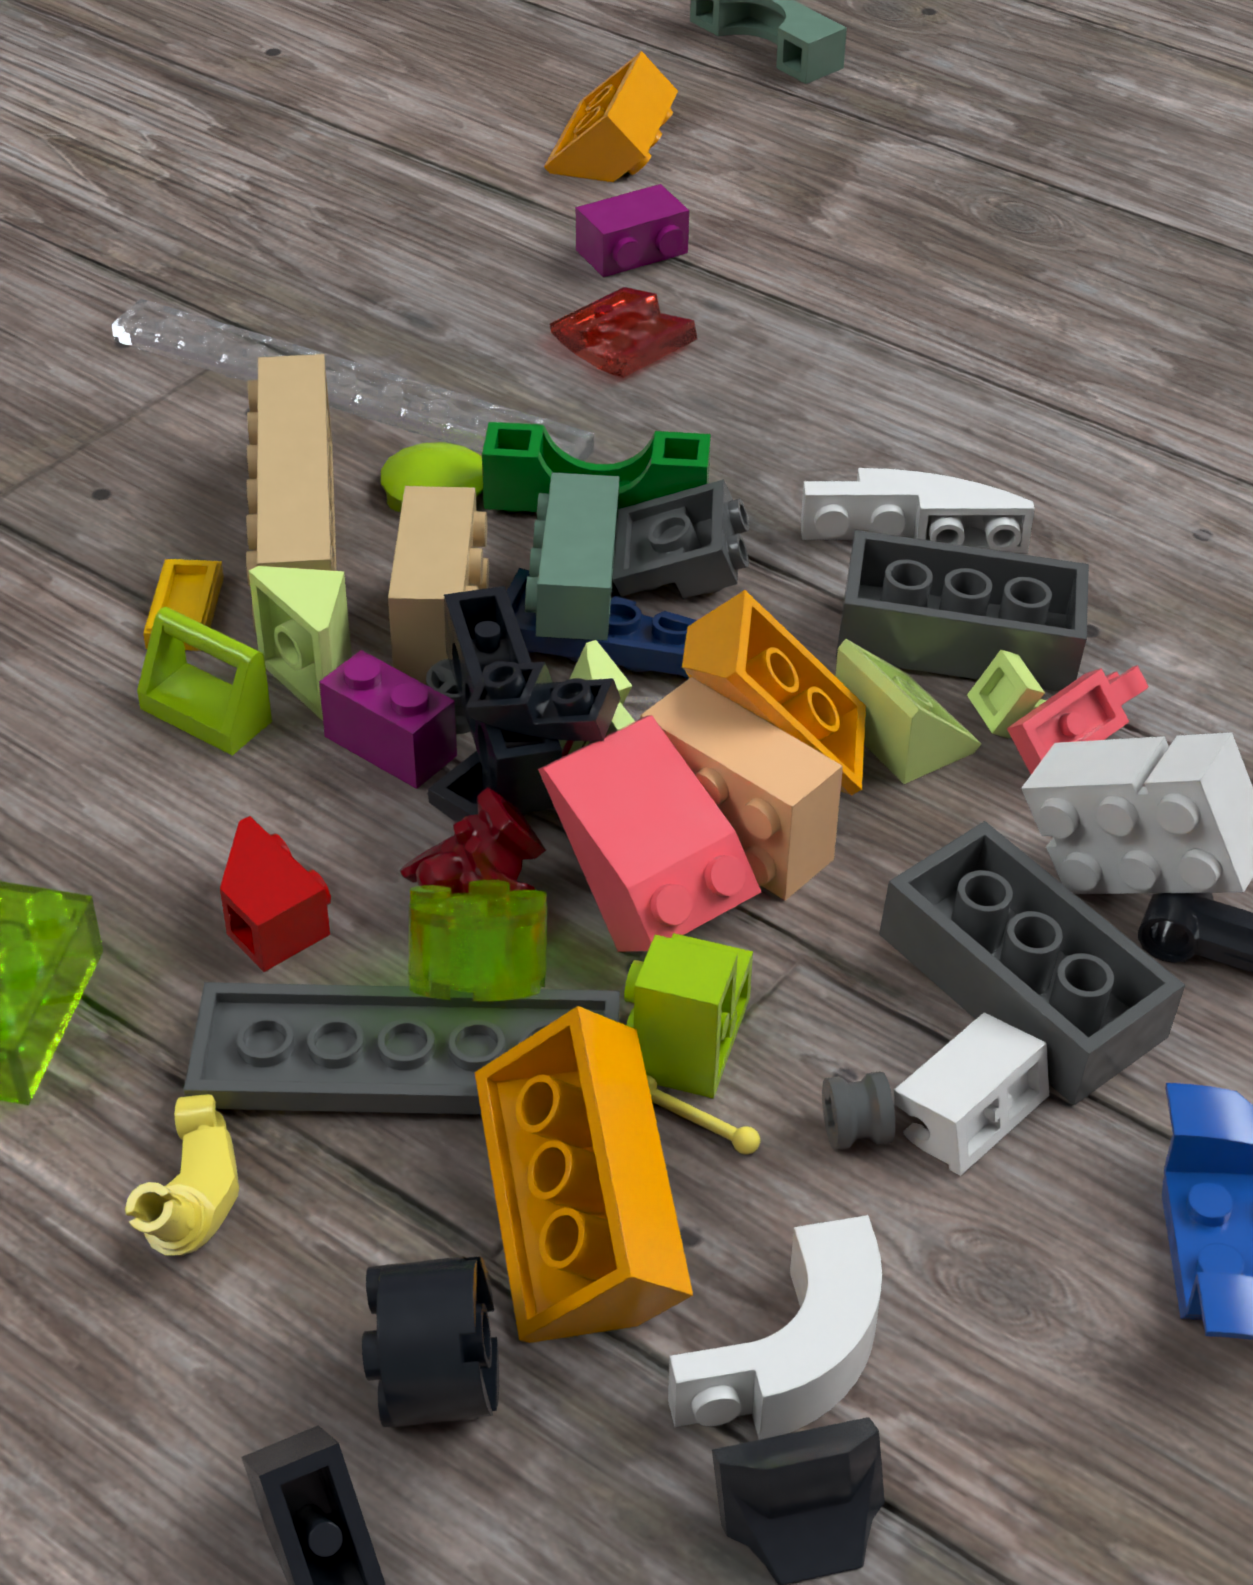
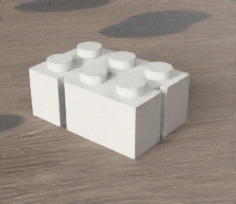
M1232 732L1180 735L1175 737L1170 746H1168L1165 736L1054 743L1021 788L1041 836H1053L1046 848L1061 883L1074 894L1244 892L1253 878V786Z

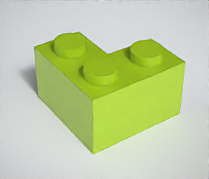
M673 933L672 938L655 934L644 962L639 960L632 962L625 984L624 1000L634 1003V1007L630 1012L626 1025L637 1029L646 1075L653 1077L657 1085L714 1099L750 999L753 951Z

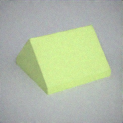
M257 566L249 570L258 651L264 655L266 669L323 721L319 681L352 657L344 571Z
M845 639L838 647L835 677L866 705L864 745L903 784L975 753L982 743L907 673L848 639Z

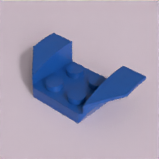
M1166 1083L1165 1090L1173 1134L1164 1165L1162 1202L1180 1318L1203 1320L1205 1336L1253 1340V1105L1235 1090L1194 1084Z

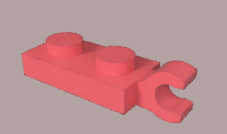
M1138 665L1131 667L1121 675L1116 671L1105 676L1102 668L1079 677L1006 729L1030 774H1032L1054 743L1105 740L1129 723L1122 705L1142 693L1149 686Z

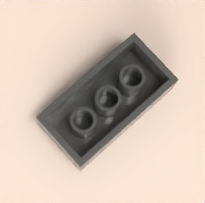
M855 530L836 658L838 647L845 639H848L894 667L979 679L999 651L1005 650L1020 656L1042 689L1061 691L1077 679L1087 640L1089 564Z
M983 821L902 872L888 883L879 935L975 1019L981 1014L986 1013L1046 1042L1049 1084L1072 1105L1079 1103L1169 1037L1185 984L986 821Z

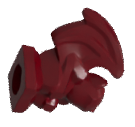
M487 787L477 796L478 814L465 816L461 821L453 824L454 835L413 858L400 869V873L412 883L417 882L421 892L428 899L436 902L438 909L450 907L464 897L467 901L466 910L455 918L435 920L433 924L435 930L448 943L467 953L486 958H500L521 953L532 947L535 942L532 935L524 933V929L534 907L536 889L528 883L518 882L517 879L522 870L523 860L536 859L546 849L522 813L499 794Z

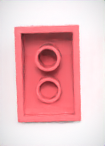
M652 715L645 716L605 736L604 741H594L538 769L618 952L648 951L655 934L672 938L673 933L684 935L761 893L736 831Z

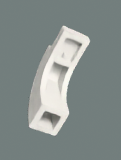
M868 1215L794 1227L790 1275L799 1301L800 1310L784 1328L766 1338L749 1343L670 1356L668 1402L674 1427L696 1423L704 1426H718L732 1421L737 1416L752 1414L758 1439L760 1440L784 1435L810 1424L830 1411L846 1396L857 1382L870 1356L875 1337L881 1294V1256Z

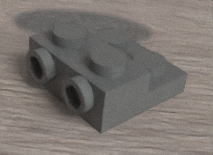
M723 479L618 509L613 581L621 597L640 591H653L673 582L676 583L683 599L703 593H715L725 587L738 584V569L749 566L746 545L740 535L749 531L748 515L740 498L732 499Z

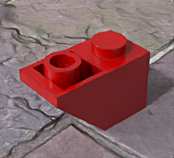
M251 816L240 820L220 885L226 933L263 972H266L330 935L327 906L331 904V894L320 874L313 869L307 871L292 857L285 841L278 834L273 833L270 835Z

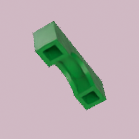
M489 422L482 451L484 509L505 510L512 513L522 511L537 512L539 493L549 494L552 473L619 476L618 509L709 484L711 434L655 431L645 448L635 456L613 464H594L578 460L565 453L551 439L544 425Z

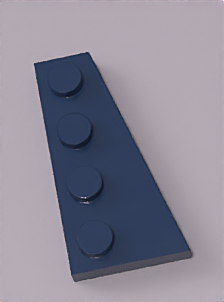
M519 568L507 589V594L528 653L540 652L564 656L573 662H578L586 643L594 640L536 636V613H525L527 577H529V570ZM615 596L611 599L608 641H597L616 665H621L634 672L652 670L677 674L688 680L689 677L685 669L682 668L687 627L697 620L667 611L658 613L654 617L646 616L636 606V602Z

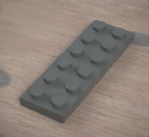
M204 982L184 1094L185 1097L210 1094L216 1101L215 1109L481 1114L474 1072L577 1006L619 1022L620 991Z

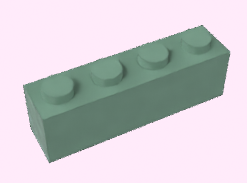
M552 473L549 494L539 493L537 520H535L533 548H531L530 569L529 577H527L525 613H536V636L608 641L617 529L619 476Z

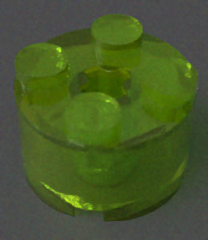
M499 880L469 882V893L451 894V888L436 885L410 888V903L408 904V989L410 991L430 998L450 1000L451 988L462 992H473V1001H505L531 997L539 994L541 987L545 988L547 970L546 892L537 890L510 891V883Z

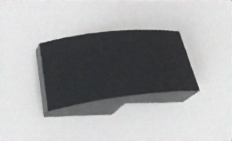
M503 662L494 666H485L466 709L470 718L514 733L554 740L604 741L621 698L613 678L594 680L573 678L563 682H553L545 662L521 664Z

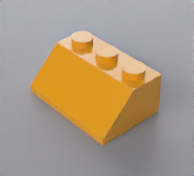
M642 51L639 52L579 102L544 168L550 174L607 182L616 181L627 171L631 175L636 174L651 159V154L648 151L661 138L663 133L659 129L673 114L670 107L678 90Z
M746 590L687 627L682 668L685 669L689 678L696 679L841 764L843 770L840 792L854 795L862 790L866 705Z

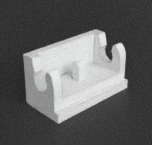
M981 1014L894 1089L895 1105L908 1115L919 1118L928 1128L927 1130L920 1124L912 1123L904 1130V1135L910 1142L926 1153L949 1164V1170L961 1176L1049 1096L1047 1043L989 1014Z

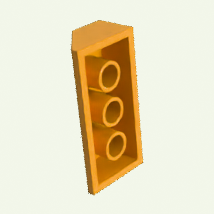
M577 1006L474 1072L519 1340L533 1343L637 1327L693 1296L637 1029Z

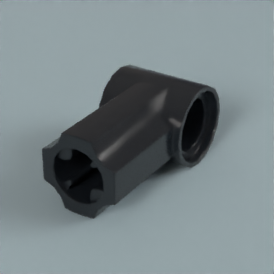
M1212 893L1152 894L1138 929V940L1142 948L1151 956L1161 961L1178 963L1185 962L1196 954L1253 972V912L1214 901Z

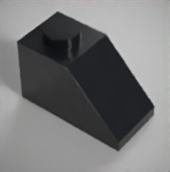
M318 1425L241 1457L267 1536L288 1585H386L339 1442Z

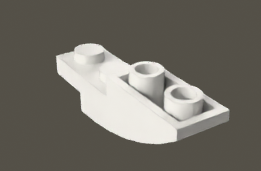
M858 468L857 481H804L801 535L802 540H853L855 530L1010 553H1028L1034 504L1033 501L1010 492L951 476L896 469Z

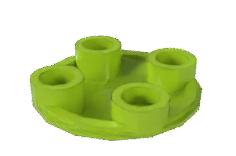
M446 442L421 443L403 448L389 457L381 469V486L387 494V505L394 511L401 512L405 486L475 488L477 497L483 491L482 457L465 446Z

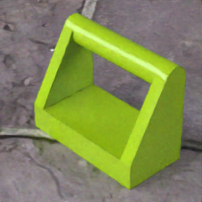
M163 607L157 612L137 688L140 709L233 756L272 722L263 653L169 607ZM184 642L236 667L233 685L187 663Z

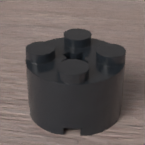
M462 1256L368 1267L366 1271L367 1301L371 1314H376L377 1330L364 1331L362 1336V1358L366 1379L368 1381L379 1380L378 1410L382 1427H404L473 1420L479 1417L493 1416L492 1411H497L499 1401V1353L497 1337H491L488 1312L494 1311L488 1271L483 1258L480 1256L468 1258Z

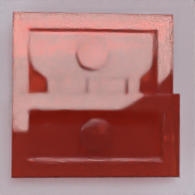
M622 287L549 324L551 333L571 352L596 368L621 378L698 339L694 320L660 313L657 294Z

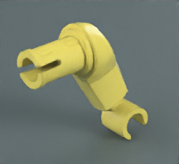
M210 1094L186 1096L177 1099L174 1115L176 1130L182 1140L180 1174L165 1186L154 1182L139 1185L131 1192L126 1202V1215L136 1217L129 1221L131 1226L143 1232L151 1248L164 1255L184 1256L206 1244L219 1229L238 1197L239 1183L232 1138L226 1129V1121L222 1114L215 1110L216 1101Z

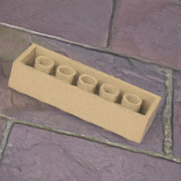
M324 354L258 357V380H248L250 412L247 413L250 445H247V460L250 479H247L249 515L246 516L249 550H254L246 551L249 587V570L257 566L337 571L333 444ZM252 604L253 626H254V632L256 633L255 620H254V612H253V604Z

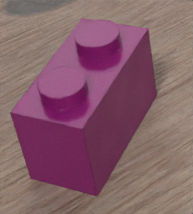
M662 184L575 207L576 251L602 277L688 253L689 209Z
M363 650L357 652L319 681L324 736L410 786L418 789L457 757L455 700Z

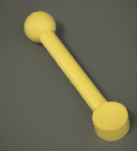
M647 1075L652 1103L732 1141L735 1150L741 1154H752L758 1149L760 1136L754 1128L748 1126L736 1128L658 1090L656 1080Z

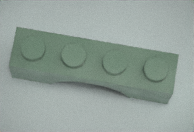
M691 0L690 22L718 37L726 35H751L775 43L777 45L776 68L805 84L844 68L847 28L794 0Z

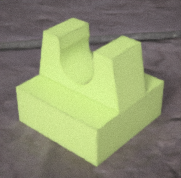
M1005 650L999 651L967 694L991 733L1009 739L1011 736L1006 728L1046 701L1041 699L1045 692L1020 656Z

